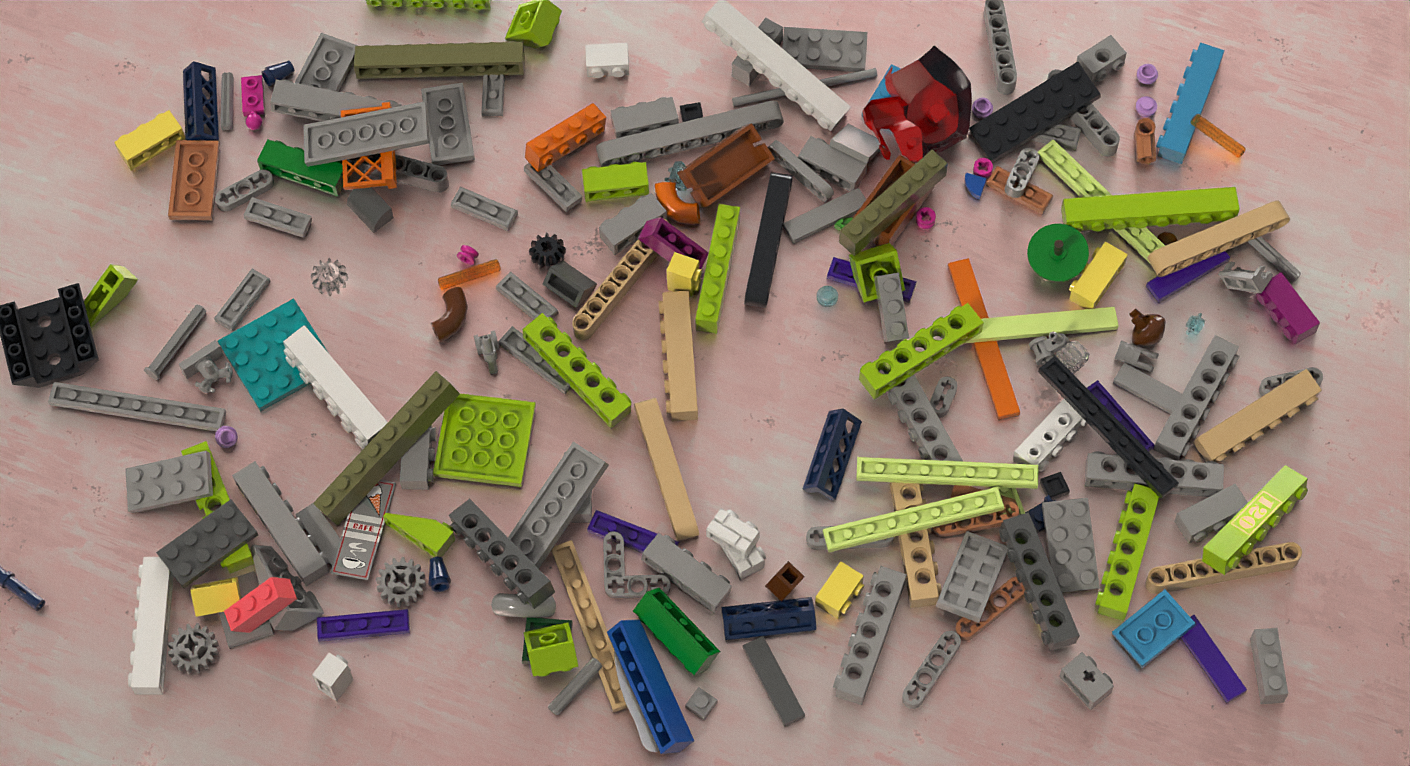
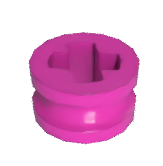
M987 158L977 159L973 168L974 175L986 179L991 176L993 170L992 162ZM980 166H981L982 168L987 167V171H985V170H979V167H980Z
M929 207L918 210L916 216L917 225L922 229L933 227L936 219L935 212ZM922 216H930L929 221L927 219L926 221H923Z
M462 245L460 248L461 252L457 254V258L468 265H473L475 263L474 258L479 256V253L474 248L467 245Z

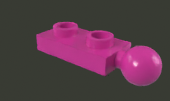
M262 75L241 77L242 112L244 117L247 116L246 126L251 130H258L263 123L260 115L265 114Z

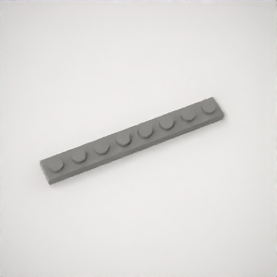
M59 382L53 383L48 403L52 406L217 431L222 427L226 416L224 408Z

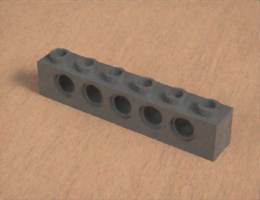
M470 498L449 514L452 521L450 526L458 536L462 534L465 537L463 540L470 549L475 548L477 555L484 563L488 561L491 564L490 568L497 577L501 575L504 578L503 582L511 591L515 589L518 592L517 596L524 605L528 603L535 609L555 593L551 581Z
M1029 512L1003 520L999 529V535L1002 542H1006L1010 562L1015 564L1017 580L1024 586L1025 599L1028 604L1031 603L1033 619L1036 624L1040 625L1043 643L1048 645L1050 651L1075 644L1080 635ZM1021 538L1026 544H1019L1015 539ZM1024 559H1031L1034 564L1029 565L1025 563ZM1032 579L1040 580L1042 585L1034 584ZM1041 600H1048L1051 605L1045 606L1041 603ZM1055 620L1059 623V626L1054 627L1049 621Z

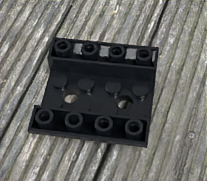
M79 283L59 288L58 298L20 309L15 301L0 305V337L12 385L44 387L54 382H61L81 376L99 360ZM45 319L51 320V323H50L49 326H47V327H41V326H40V324H41V322H42L43 320H45ZM53 357L61 358L58 364H50V360Z

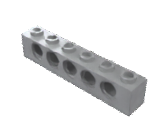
M1215 335L1160 433L1154 446L1155 451L1176 461L1179 460L1181 455L1186 456L1191 447V444L1188 443L1190 438H1196L1201 428L1198 426L1200 420H1206L1211 410L1208 408L1210 402L1215 403L1220 394V391L1217 390L1219 385H1225L1230 375L1227 372L1229 367L1234 368L1240 357L1237 355L1239 346ZM1213 362H1220L1222 366H1216ZM1204 379H1209V380H1211L1213 383H1212V384H1208V383L1204 382ZM1193 397H1200L1203 401H1196ZM1189 414L1194 419H1187L1184 417V415ZM1180 432L1184 437H1177L1174 433Z
M905 359L897 360L900 363L907 362ZM880 370V371H879L881 374H888V373H889V372L886 371V370ZM915 375L903 381V386H895L888 391L889 401L898 408V416L902 423L907 424L909 428L908 434L913 442H917L919 446L918 451L923 460H938L935 456L943 455L945 459L939 461L963 462ZM905 400H912V401H914L915 403L909 405V404H906L904 401H905ZM922 418L925 421L923 423H918L914 419ZM932 436L935 440L927 441L925 437Z
M1099 451L1088 453L1085 467V486L1133 490L1135 483L1149 487L1137 474L1127 472V469L1132 468L1118 454L1107 455ZM1168 457L1156 459L1171 475L1172 473H1179L1182 476L1181 478H1175L1179 484L1168 494L1210 497L1223 490V464H1218L1214 461L1200 463L1191 459L1176 461ZM1104 467H1111L1114 472H1107ZM1194 475H1201L1204 477V480H1198Z
M880 566L878 573H873L870 585L873 586L871 593H866L863 605L866 606L865 611L858 615L855 626H858L857 633L851 634L848 646L851 647L849 655L844 654L841 662V667L844 668L841 675L837 674L833 688H836V697L860 705L863 704L905 586L907 574ZM881 590H885L889 592L890 595L882 597L878 594V592ZM875 610L880 611L882 616L874 617L871 615V612ZM866 631H872L875 634V636L872 638L865 637L863 633ZM863 651L868 656L862 659L857 657L856 653ZM851 672H857L860 678L851 679L848 675Z

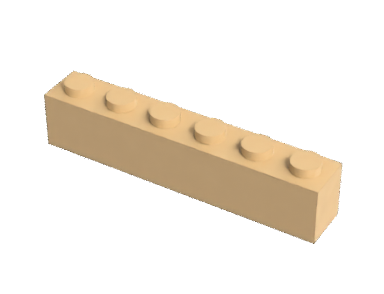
M689 291L662 293L663 301H659V314H664V320L660 321L661 334L665 333L666 340H661L662 354L667 353V360H663L664 373H668L669 379L664 380L665 394L670 393V400L666 401V412L671 414L672 421L698 420Z
M1305 369L1197 437L1193 444L1206 462L1214 461L1220 463L1228 457L1226 454L1231 450L1236 453L1246 446L1244 442L1250 438L1255 441L1264 434L1263 430L1270 427L1272 430L1280 425L1283 417L1288 415L1291 418L1301 411L1299 407L1302 405L1310 406L1318 400L1317 396L1322 390L1309 371Z

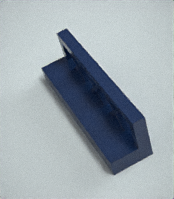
M193 61L183 70L185 140L219 141L216 68ZM201 71L209 73V81H206ZM202 88H205L210 94V99H207L202 93ZM203 106H206L210 111V118L203 112ZM204 124L211 130V135L204 133Z
M844 408L828 412L802 488L807 493L820 492L830 500H836L862 423L860 419ZM847 420L853 423L851 432L849 433L847 432L846 428ZM840 439L844 440L846 446L844 452L840 450ZM835 458H837L839 465L836 472H834L832 465ZM828 478H830L832 483L831 491L825 488Z
M812 597L721 607L725 640L816 630L815 608Z

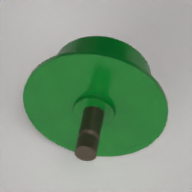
M1050 224L1042 227L1032 236L1028 245L1027 256L1030 266L1040 277L1049 281L1063 282L1076 277L1083 271L1088 261L1089 248L1084 236L1074 227L1066 224Z

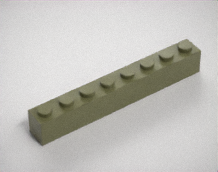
M515 41L355 46L354 69L356 79L490 76L500 74L524 75L525 54L523 42Z
M435 371L313 504L338 526L460 393L450 382Z

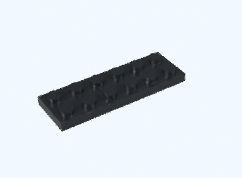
M1076 62L969 127V130L987 158L994 163L1101 98V94L1080 63Z

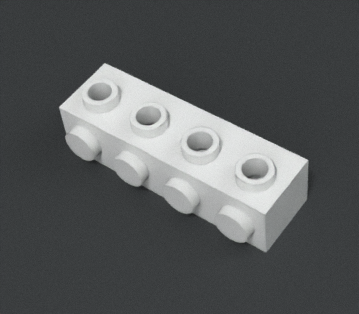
M1063 399L1014 451L1013 461L1017 464L1038 465V471L1043 472L1049 464L1048 460L1052 456L1057 457L1063 449L1062 445L1067 440L1069 442L1072 441L1078 433L1077 429L1081 425L1083 427L1086 426L1088 423Z

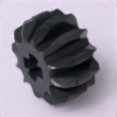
M546 232L545 237L542 238L540 235H537V241L532 240L529 255L532 256L531 261L533 264L537 263L539 268L545 265L546 269L549 270L550 265L564 261L566 248L563 246V240L557 239L556 234L549 237V234Z

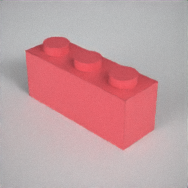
M270 577L227 608L224 613L231 631L250 633L297 600L290 579Z

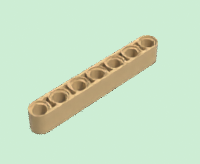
M1276 200L1161 247L1150 253L1147 258L1157 276L1163 277L1275 231L1289 223L1290 217L1280 201Z
M640 240L635 242L573 318V332L577 339L587 340L595 333L658 256V253L651 248H643L647 245ZM634 261L639 262V264L632 265L630 263ZM620 277H625V278H627V279L624 280V281H619V280H617V279L620 278ZM607 293H612V294H614L613 296H610V297L604 296V295L607 294ZM593 309H600V310H601V311H599V312H597V313L591 312ZM580 325L588 326L585 329L578 328Z
M652 398L634 403L636 415L676 540L679 542L699 536L698 526L657 399Z
M1294 542L1252 549L1249 555H1244L1240 559L1238 566L1234 570L1230 569L1225 575L1202 562V559L1159 566L1149 571L1145 586L1150 593L1159 594L1164 589L1167 592L1289 570L1297 566L1302 555V549ZM1285 553H1291L1295 558L1290 559ZM1263 557H1269L1273 562L1267 563ZM1241 561H1247L1251 566L1245 567L1241 564ZM1202 569L1207 575H1199L1196 570ZM1174 574H1182L1185 579L1179 580ZM1157 577L1161 579L1162 583H1154L1152 578Z

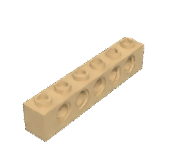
M889 482L894 512L927 504L926 499L921 497V492L924 491L923 484ZM911 494L914 496V499L907 500L903 496ZM931 528L898 536L904 573L907 574L906 585L910 608L936 605L942 591L941 584L936 583L935 575H938L937 562H933L931 555L935 554L933 540L929 541L928 533H931ZM919 536L922 540L915 542L911 540V537ZM922 557L925 559V561L923 563H918L914 560V558ZM926 578L929 582L921 584L918 582V579Z

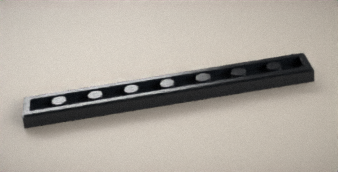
M1056 356L1039 368L1038 372L1161 499L1178 486L1179 482Z

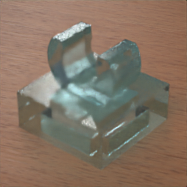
M675 161L673 167L668 168L670 172L669 178L664 180L676 183V188L679 191H686V186L677 174L686 165L682 161Z

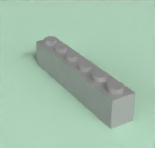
M290 80L275 81L270 101L272 112L317 121L341 118L342 110L380 107L384 102H390L392 108L402 106V104L392 100L382 101L372 96L362 97L352 92L342 93L331 88H316L311 84L301 85Z
M256 461L233 474L236 485L305 586L310 585L327 574L329 570L326 564L329 563V560L323 551L318 553L315 548L317 543L312 535L305 534L303 531L305 526L299 517L294 518L291 514L294 511L287 500L283 501L279 495L282 493L276 483L271 484L268 478L270 475L265 467H259Z

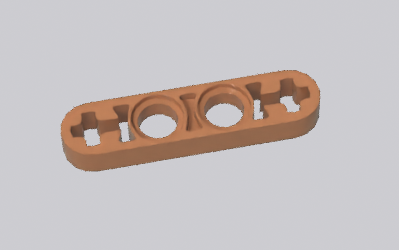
M1007 501L1003 502L1004 510L999 511V514H1002L1000 515L1001 520H997V514L994 512L992 513L993 519L988 523L983 522L980 519L981 516L970 518L971 523L967 527L960 526L957 521L954 522L956 529H953L952 525L945 524L947 526H945L944 531H941L938 526L932 527L937 536L948 537L963 534L966 531L973 532L999 527L1003 520L1018 516L1020 512L1014 502ZM1007 508H1011V511H1015L1012 513V517H1008L1007 514H1003L1006 513Z
M1013 577L990 595L984 611L988 612L989 618L985 621L980 620L979 623L973 621L974 624L970 627L969 634L966 631L962 633L961 629L962 625L968 627L972 620L962 617L955 627V632L960 636L961 640H971L1024 597L1025 590L1023 584L1018 582L1017 577ZM1013 584L1016 586L1021 585V592L1015 590L1010 598L1008 593L1012 591ZM996 597H1003L1006 600V605L998 607L994 604L993 600Z

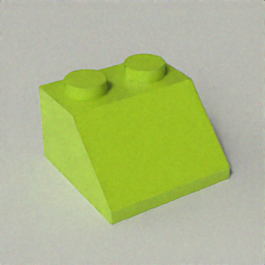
M532 0L519 4L505 39L509 42H523L524 46L534 49L549 45L553 39L552 35L555 27L559 24L562 10L549 0Z
M890 243L860 251L856 256L849 255L852 273L863 302L877 299L875 276L899 273L901 290L905 291L898 253Z
M568 622L523 632L533 677H543L552 672L570 671L574 667H579Z

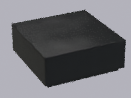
M700 102L680 105L682 122L703 117Z
M1061 472L1040 479L1045 495H1049L1052 500L1070 493Z

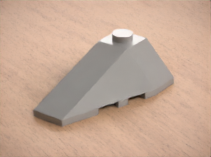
M252 545L251 552L259 585L270 577L290 579L297 600L269 619L273 629L293 631L317 619V617H321L324 612L315 595L311 591L306 592L300 585L301 579L290 574L287 570L288 565L272 546Z

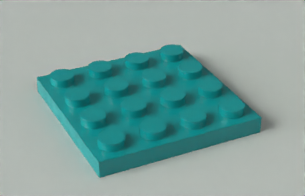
M294 298L217 341L260 412L311 384H306L300 377L299 373L301 372L298 368H292L285 359L287 356L283 351L285 350L284 340L305 325L326 350Z

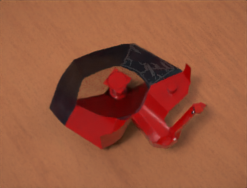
M934 45L921 58L892 73L893 68L891 67L885 76L886 89L891 97L871 100L862 111L864 123L877 137L880 143L879 149L886 160H891V152L880 133L881 129H889L893 133L901 154L907 157L909 161H920L931 150L939 154L967 138L972 108L971 82L963 70Z

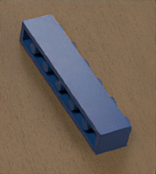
M621 620L607 631V634L661 754L681 752L694 742V739L640 620Z

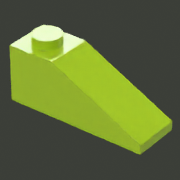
M110 264L84 300L91 328L118 305L139 280L125 266Z
M385 513L383 516L387 526L433 557H442L455 541L453 528L445 522L441 524L434 519Z

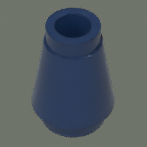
M288 60L265 67V70L262 71V77L265 83L271 86L275 85L276 80H284L295 70L292 63Z
M433 557L430 559L428 585L435 592L446 591L449 588L451 579L443 558Z

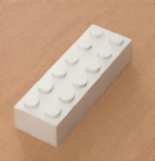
M304 325L283 341L285 346L283 351L287 356L285 359L292 368H298L301 372L299 375L306 384H312L315 395L320 400L324 399L327 402V408L334 417L337 415L340 417L343 428L348 433L352 431L356 437V443L361 449H364L388 422Z

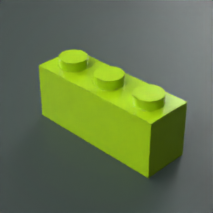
M632 162L624 165L611 164L606 167L591 166L587 169H582L586 202L649 194L646 162Z

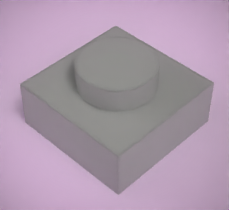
M698 687L686 703L685 708L705 720L718 703V700Z

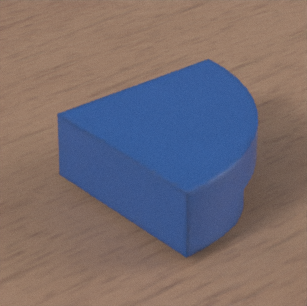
M966 173L965 186L974 198L980 200L986 178Z

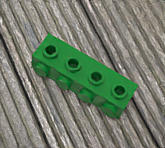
M267 139L257 159L260 170H267L272 175L335 196H339L343 188V165L341 161L308 167L305 164L304 150L302 148H293L281 141Z
M659 587L646 592L633 610L639 620L654 633L657 639L663 642L670 653L676 656L685 669L693 675L706 671L721 652Z

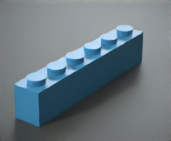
M1201 42L1198 50L1193 49L1189 60L1193 63L1191 67H1186L1183 75L1186 81L1184 84L1180 83L1176 94L1179 96L1178 101H1173L1170 113H1173L1171 119H1166L1163 127L1166 133L1164 136L1160 135L1156 147L1160 148L1159 157L1179 164L1183 163L1225 50Z

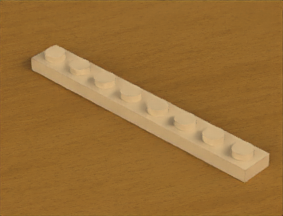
M571 540L554 546L551 552L591 656L602 664L598 674L613 713L628 708L617 677L614 648L607 634L606 626L574 544Z

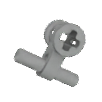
M491 331V334L480 337L474 335L478 355L483 354L484 360L488 363L490 374H496L498 372L496 350H500L496 332Z
M1051 332L1049 338L1042 336L1032 340L1029 343V347L1036 355L1035 361L1037 365H1044L1055 356V352L1063 348L1071 349L1073 343L1064 334Z

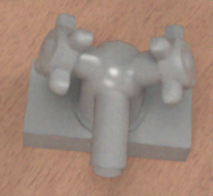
M216 340L179 363L186 379H189L198 372L202 374L205 378L202 383L196 382L195 386L199 387V390L204 393H214L215 389L211 387L212 383L223 377H226V382L229 383L233 374L230 363L226 362L224 369H218L214 363L224 356Z

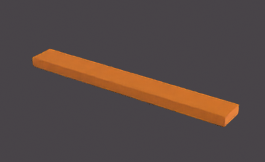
M969 258L948 263V269L960 306L962 307L969 303L981 319L989 318ZM997 341L973 343L998 420L1020 415V409Z

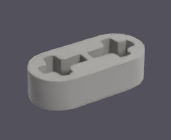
M947 376L939 380L930 400L939 418L947 415L957 392L958 385L952 377ZM949 384L951 385V388L948 389L947 394L945 395L943 394L944 387H946V385ZM940 400H943V408L937 410L936 405L939 404Z

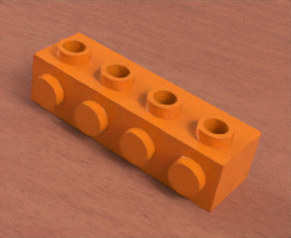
M594 103L590 104L527 142L525 159L537 172L541 171L605 131L606 116Z

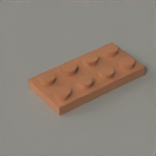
M176 140L168 210L169 220H212L220 150L219 141Z

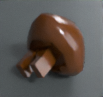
M1137 309L1129 313L1133 318L1131 321L1135 325L1132 332L1133 345L1147 347L1160 342L1165 331V318L1158 314L1143 315Z

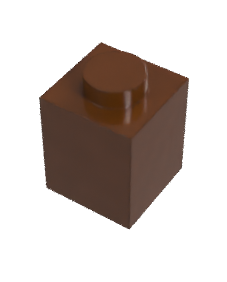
M788 561L765 587L782 601L805 576Z

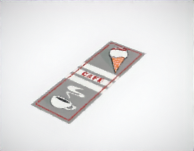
M380 480L347 515L331 574L368 580L385 523L383 516L388 512L396 485L395 482Z

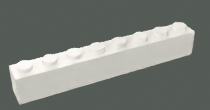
M718 0L704 16L702 22L708 31L717 34L725 45L731 46L737 51V55L741 59L749 61L758 73L764 74L773 86L779 87L784 91L788 99L797 102L806 114L812 115L817 119L821 127L832 131L851 108V106L726 0Z

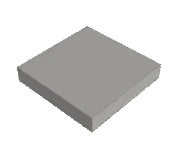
M847 124L830 142L831 147L865 164L880 152V143L877 137L850 124Z

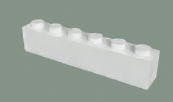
M143 557V565L139 566L141 586L137 587L139 608H135L134 613L137 629H134L132 634L135 650L131 651L130 655L133 670L132 673H129L128 685L135 694L163 695L174 576L159 557Z

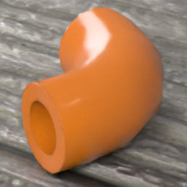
M660 182L655 184L657 200L667 211L668 217L678 223L700 224L699 204L682 201L677 195L676 183Z

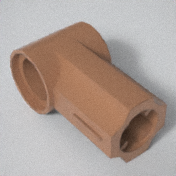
M1149 118L1140 119L1134 131L1137 162L1141 164H1150L1156 161L1154 134L1156 126L1153 120ZM1142 129H1145V130H1147L1149 133H1143V132H1141V130H1142Z

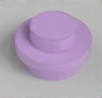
M1144 64L1138 68L1137 79L1141 83L1152 84L1157 80L1158 71L1152 64Z
M1141 97L1136 102V110L1140 116L1150 117L1156 112L1157 103L1151 97Z
M979 98L972 104V112L978 118H986L992 114L993 105L987 98Z
M222 426L215 433L216 443L223 448H230L237 442V432L231 426Z

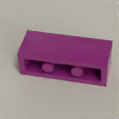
M662 217L646 221L638 240L669 262L674 252L699 260V269H702L709 254L708 251Z
M1282 273L1272 277L1263 292L1256 294L1260 304L1266 306L1270 311L1273 321L1279 323L1283 328L1284 335L1291 339L1294 344L1317 332L1320 325L1319 320Z

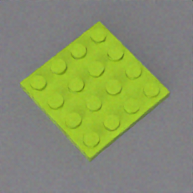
M460 394L444 411L433 476L522 487L536 403Z

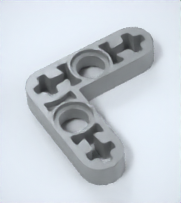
M618 532L606 534L603 541L604 587L609 597L642 598L648 590L646 580H651V585H657L658 581L662 580L663 584H667V587H663V592L666 595L669 593L671 588L670 580L664 575L625 576L623 537ZM615 537L618 542L620 541V544H616V553L621 552V555L610 554L607 556V553H612L611 544H607V542H610ZM612 559H617L621 563L620 568L616 571L608 568V563ZM637 580L644 584V589L638 593L631 589L632 583ZM624 581H628L627 588L629 593H624V588H618L616 593H613L612 589H608L609 586H612L613 582H617L618 586H625Z

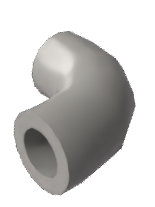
M499 593L494 596L491 604L492 610L496 615L506 617H551L556 610V602L552 595L535 609L528 603L524 605L517 594Z

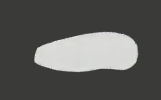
M614 650L615 666L620 688L637 726L641 742L648 751L660 752Z

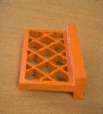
M384 102L380 107L342 110L341 117L392 108L390 102ZM395 150L380 153L381 157L375 163L368 159L369 155L362 156L354 165L349 163L348 159L342 160L344 190L388 186V189L397 188ZM364 161L371 165L365 174L357 169ZM377 169L381 173L382 179L371 180L369 175ZM354 171L361 176L357 182H348V177Z

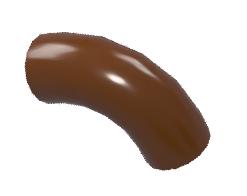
M461 287L451 288L443 294L442 298L446 305V311L441 318L431 322L432 329L439 343L456 334L465 322L468 305L465 293Z

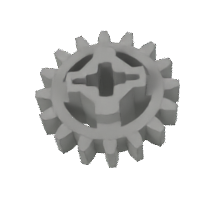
M404 557L401 558L400 562L393 558V564L389 565L385 562L386 569L378 570L381 577H376L377 584H380L377 586V590L382 592L381 598L383 600L388 598L389 605L396 601L398 607L401 606L402 602L409 606V600L413 599L417 602L416 595H423L424 592L421 587L426 586V582L423 580L425 574L420 572L421 566L419 564L414 566L413 559L406 563ZM390 576L391 579H390V581L387 583L388 586H386V581H387L388 577ZM396 578H397L398 580L402 581V582L405 581L406 586H405L404 584H402L401 582H398V583H397ZM414 578H416L415 586L412 588L411 584L415 581Z
M196 623L194 628L187 624V630L178 628L180 634L171 635L174 642H168L169 648L172 649L168 651V655L172 657L171 662L173 665H177L180 671L186 668L188 674L192 672V669L200 673V667H204L207 670L209 669L207 663L215 662L212 656L219 654L218 650L214 648L219 646L217 640H214V633H209L207 626L201 630L198 623ZM192 642L195 644V647H194V649H195V650H194V655H193V653L191 652V651H192V647H193ZM188 658L191 660V662L185 661L183 659Z

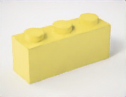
M170 110L165 113L158 114L146 124H141L129 134L122 135L114 143L130 170H133L176 145V140H184L185 135L180 124Z
M1106 241L1101 248L1097 247L1091 257L1093 260L1090 264L1087 263L1080 273L1082 275L1080 279H1075L1069 288V291H1071L1069 300L1084 309H1095L1126 264L1128 254Z

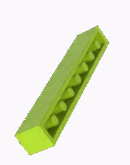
M1236 187L1063 199L1061 207L1063 224L1072 226L1079 232L1086 230L1098 232L1104 229L1122 230L1128 227L1140 229L1156 225L1158 227H1165L1171 224L1188 225L1199 222L1201 224H1208L1213 221L1224 222L1237 217L1240 210Z

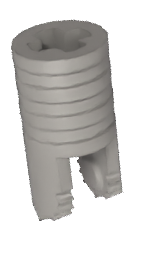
M1121 340L1115 359L1153 372L1154 367L1152 365L1139 362L1138 358L1140 353L1152 359H1157L1159 354Z

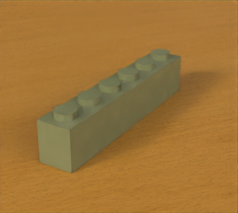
M931 150L840 230L839 243L853 256H856L946 176L948 163L935 151Z

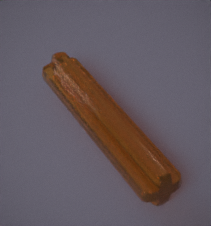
M1196 114L1192 117L1190 123L1233 155L1239 158L1244 154L1246 148L1203 116Z
M494 259L439 277L438 284L440 289L444 290L499 272L501 267L499 261Z

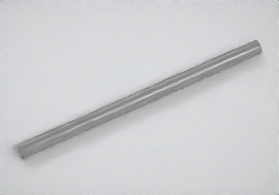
M872 68L820 79V81L828 87L877 76V70ZM777 88L732 98L733 106L785 96V92Z

